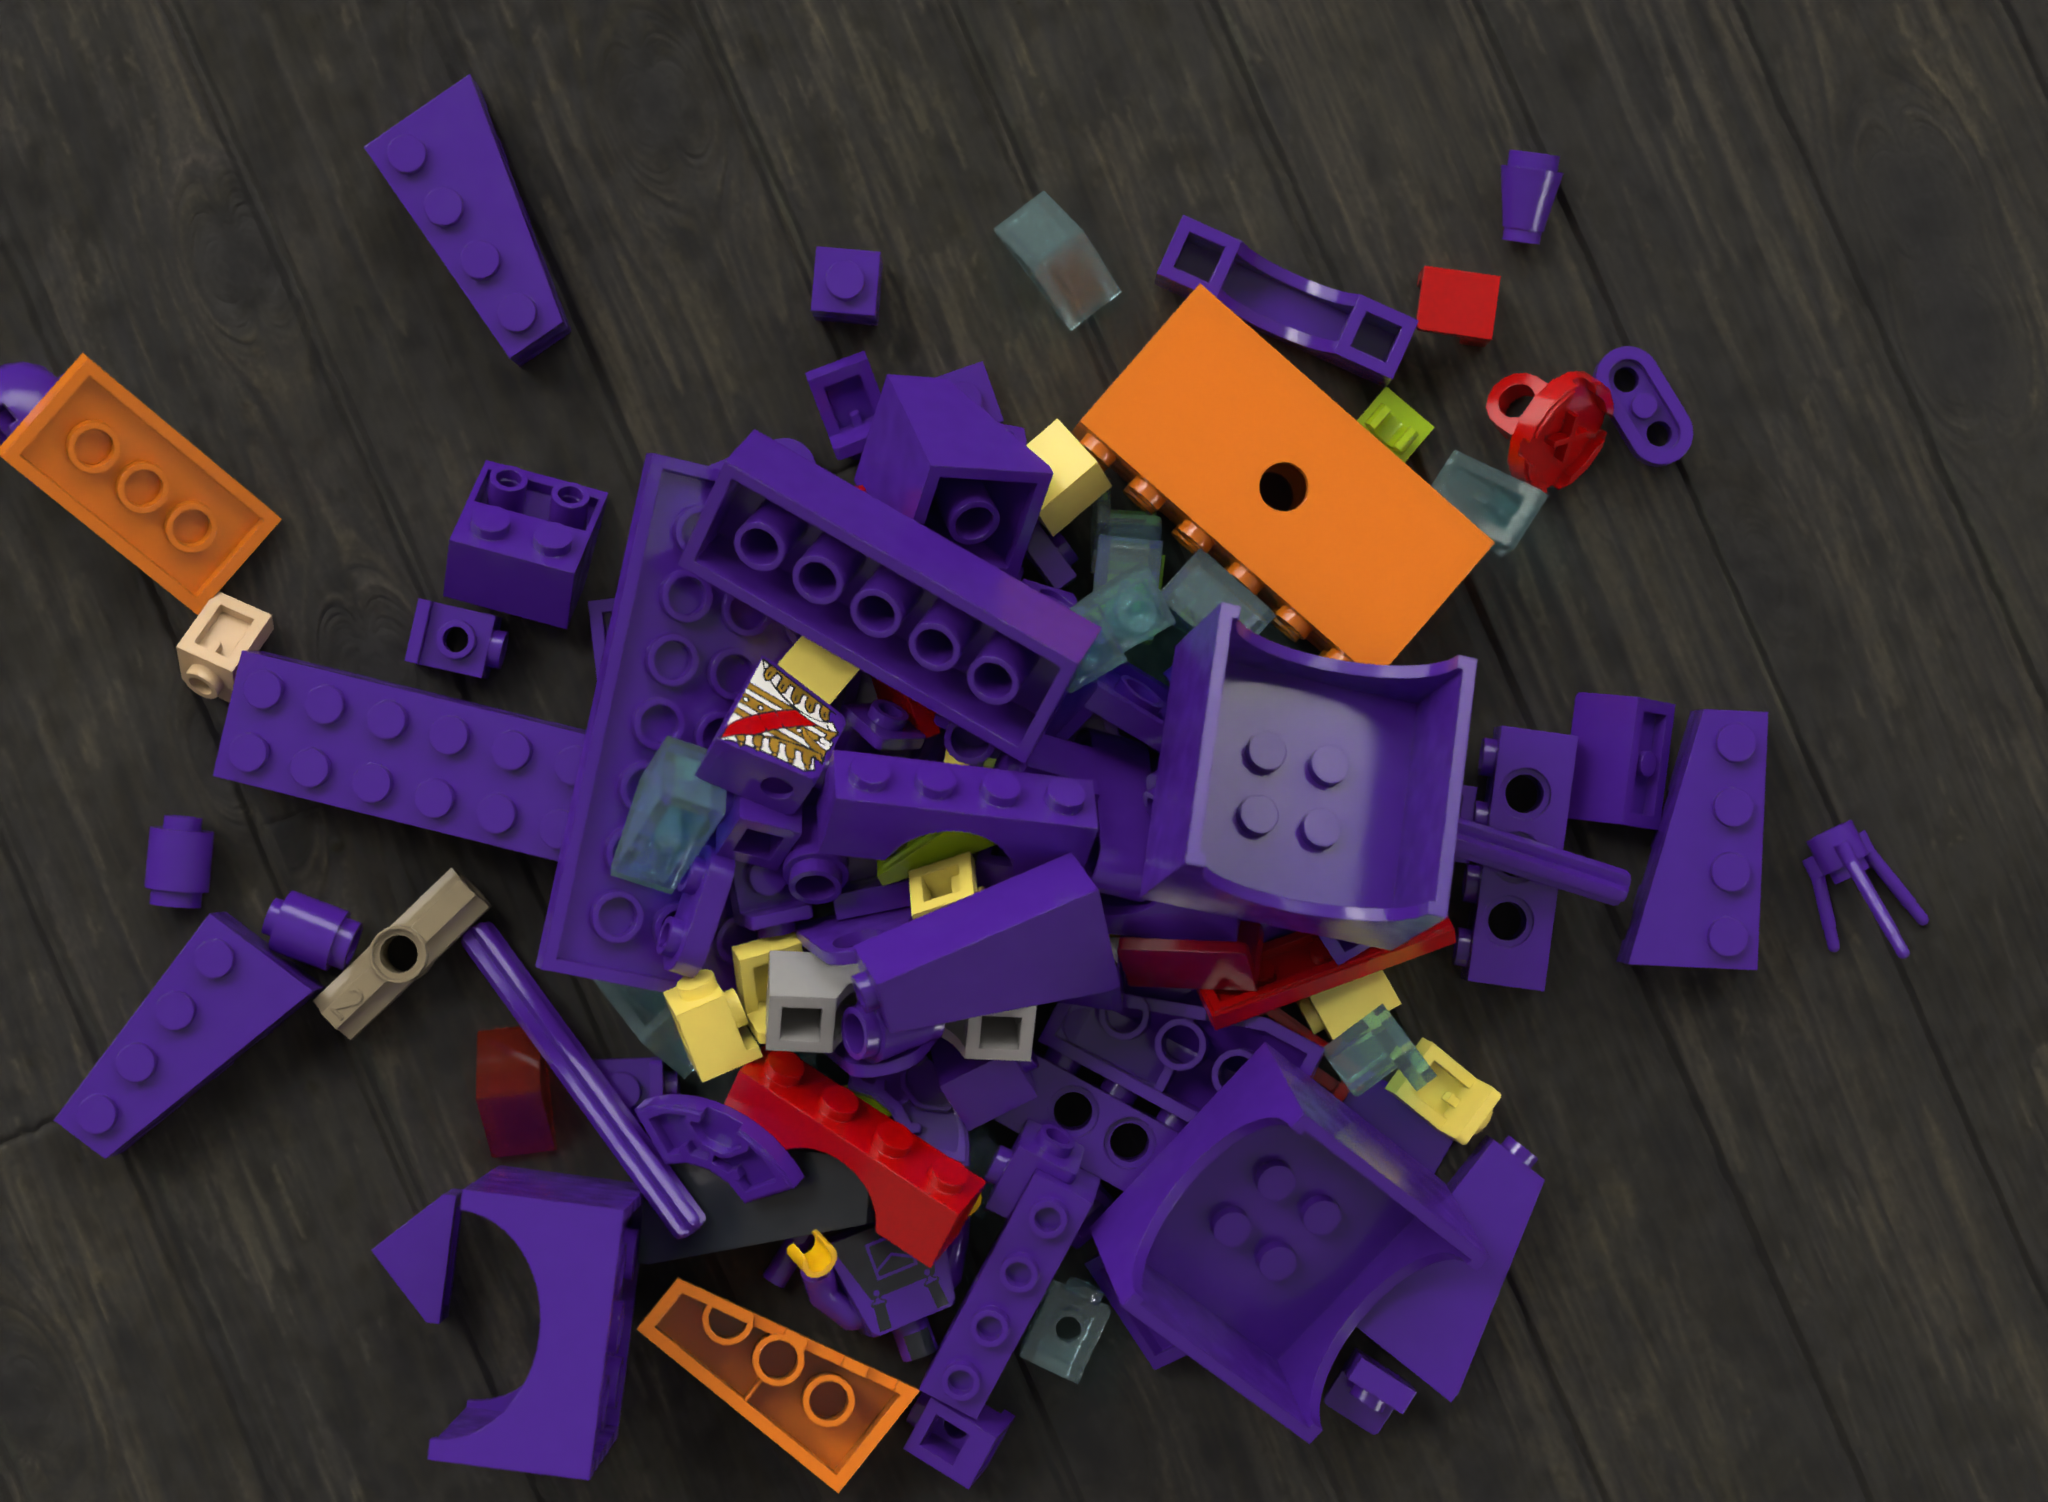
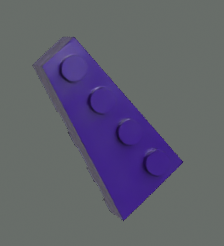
M470 74L364 146L371 159L503 350L519 367L523 366L572 332L544 256L537 243L525 205L510 171L502 144L489 115L481 88Z
M1716 709L1690 711L1667 789L1669 792L1662 812L1660 826L1654 832L1650 846L1652 850L1642 883L1639 885L1636 893L1631 921L1625 940H1622L1616 962L1632 965L1757 970L1768 712Z
M226 911L209 913L54 1121L104 1159L121 1154L327 987L286 956L269 950V944Z

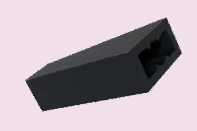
M793 1148L787 1150L805 1176L795 1188L746 1204L729 1183L710 1170L688 1163L670 1164L672 1170L705 1213L706 1221L692 1235L676 1239L644 1197L638 1263L654 1264L812 1234V1231L815 1229L821 1233L864 1225L876 1221L874 1205L866 1187L848 1166L835 1157L815 1149Z

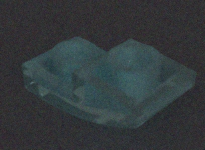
M1142 562L1111 579L1070 608V610L1095 623L1102 629L1068 691L1072 693L1127 661L1124 655L1125 651L1176 623L1149 567Z

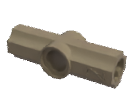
M451 867L390 927L379 932L371 942V945L322 991L313 1002L336 1030L343 1033L348 1039L354 1040L416 979L427 974L434 962L480 919L492 905L467 877L455 867ZM399 935L408 937L417 947V961L407 972L394 967L388 956L390 943Z

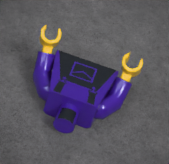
M979 1195L959 1235L931 1268L876 1233V1221L849 1227L827 1237H824L815 1229L812 1231L815 1241L809 1243L811 1250L808 1253L803 1254L792 1243L787 1248V1254L800 1268L809 1300L815 1308L844 1330H858L860 1334L873 1338L892 1331L903 1362L917 1360L939 1349L927 1316L955 1304L954 1289L962 1281L970 1240L971 1215L981 1205L982 1195Z

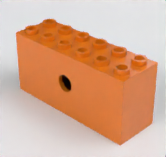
M1201 283L1071 432L1098 462L1103 472L1110 467L1128 483L1122 491L1136 506L1150 516L1158 510L1176 525L1171 535L1184 548L1198 558L1207 553L1224 567L1219 577L1232 590L1246 600L1251 596L1259 597L1273 610L1267 616V619L1292 641L1297 642L1299 638L1307 639L1321 652L1318 656L1356 663L1390 665L1495 543ZM1263 473L1277 474L1288 483L1291 489L1292 500L1287 511L1272 509L1262 499L1259 484Z

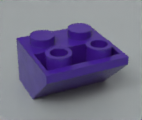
M486 460L449 539L443 596L567 629L584 589L607 504L608 492L522 470L515 466Z

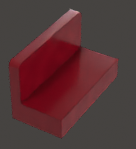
M1240 921L1237 942L1139 937L1120 938L1117 953L1129 986L1257 991L1264 931L1261 923Z

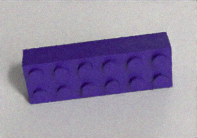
M756 429L748 435L724 462L678 563L681 567L1024 764L1050 726L1102 629L1095 623Z
M242 650L213 776L558 861L586 730L265 651Z

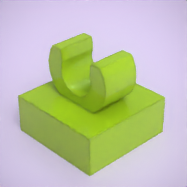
M1388 387L1382 390L1357 420L1404 463L1435 428Z

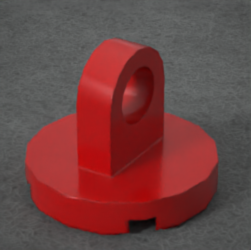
M1569 371L1549 383L1529 373H1514L1504 377L1493 386L1487 397L1486 409L1495 428L1503 437L1510 441L1507 461L1511 476L1537 494H1547L1546 488L1554 486L1560 490L1572 484L1589 468L1604 445L1607 432L1601 429L1605 414L1612 418L1614 403L1610 389L1584 371ZM1523 396L1534 397L1520 417L1506 416L1507 409L1513 401Z

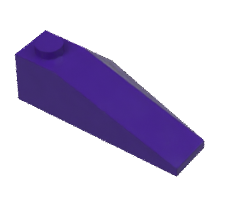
M1125 993L1122 1011L1058 1002L1038 1039L1042 1044L1188 1123L1264 1042L1273 1047L1312 1079L1326 1050L1321 1045L1267 1017L1254 1016L1215 1031L1205 1008L1202 1006Z

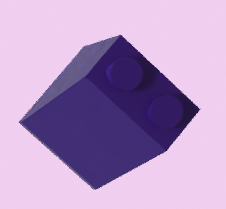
M887 374L854 482L856 486L863 485L866 488L867 494L1017 579L1054 473L1045 461L949 379Z

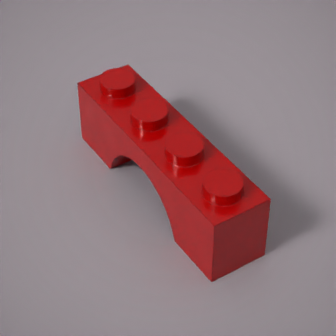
M765 1044L760 1049L763 1057L745 1064L739 1070L724 1105L741 1112L761 1125L786 1150L793 1148L815 1149L835 1157L848 1166L862 1181L872 1199L876 1216V1233L931 1268L959 1235L986 1181L965 1168L959 1161L948 1157L913 1134L901 1123L895 1122L857 1097L848 1088L840 1086L802 1061L795 1053L791 1051L766 1050Z

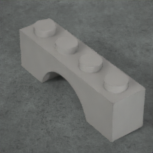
M770 950L766 995V1050L833 1053L838 1044L843 1040L841 1034L842 1015L848 1007H853L858 1002L851 981V976L860 973L858 964L831 965L823 962L811 952ZM1037 1006L945 1023L944 1033L941 1037L954 1045L964 1059L1031 1061Z

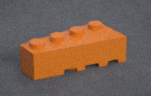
M680 1277L673 1281L637 1326V1330L837 1493L842 1490L920 1391L909 1383Z

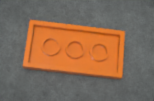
M84 353L77 358L0 446L1 458L197 615L282 520L272 509Z

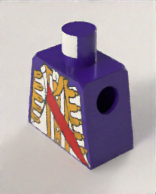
M762 655L736 696L694 776L782 814H795L813 787L821 791L832 750L846 725L844 716L772 660Z

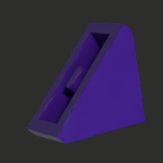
M452 1188L371 1249L426 1323L440 1324L449 1316L463 1210H460L462 1189Z

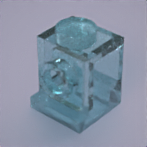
M1072 1276L1069 1277L1066 1285L1052 1279L1021 1344L1020 1357L1079 1384L1086 1364L1111 1314L1110 1306L1100 1302L1104 1292ZM1064 1317H1073L1081 1325L1079 1334L1072 1339H1064L1056 1332V1324Z

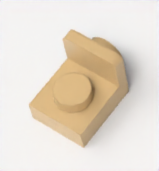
M218 592L207 602L176 646L182 680L191 690L208 699L218 697L230 703L242 650H260L274 630L272 615L222 592Z

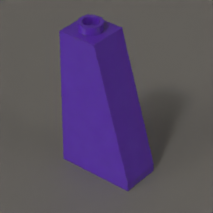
M1072 852L853 945L860 973L851 976L856 996L866 1013L874 1010L878 1012L890 1033L1108 992L1120 987L1099 889Z
M1486 1135L1447 1184L1448 1189L1490 1257L1477 1272L1460 1260H1446L1426 1266L1392 1288L1370 1309L1356 1326L1450 1402L1453 1401L1461 1389L1545 1181L1531 1169L1538 1161V1158L1509 1135L1501 1145Z

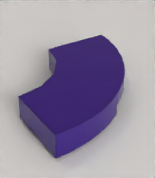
M926 1055L916 1065L897 1073L878 1077H855L849 1075V1090L855 1094L875 1100L893 1116L895 1122L901 1123L913 1134L948 1157L959 1161L965 1168L970 1169L971 1147L969 1131L939 1087L934 1064Z
M669 1094L645 1099L634 1109L665 1165L688 1163L708 1169L729 1183L745 1204L795 1188L805 1177L787 1150L768 1131L748 1116L717 1101L692 1095Z

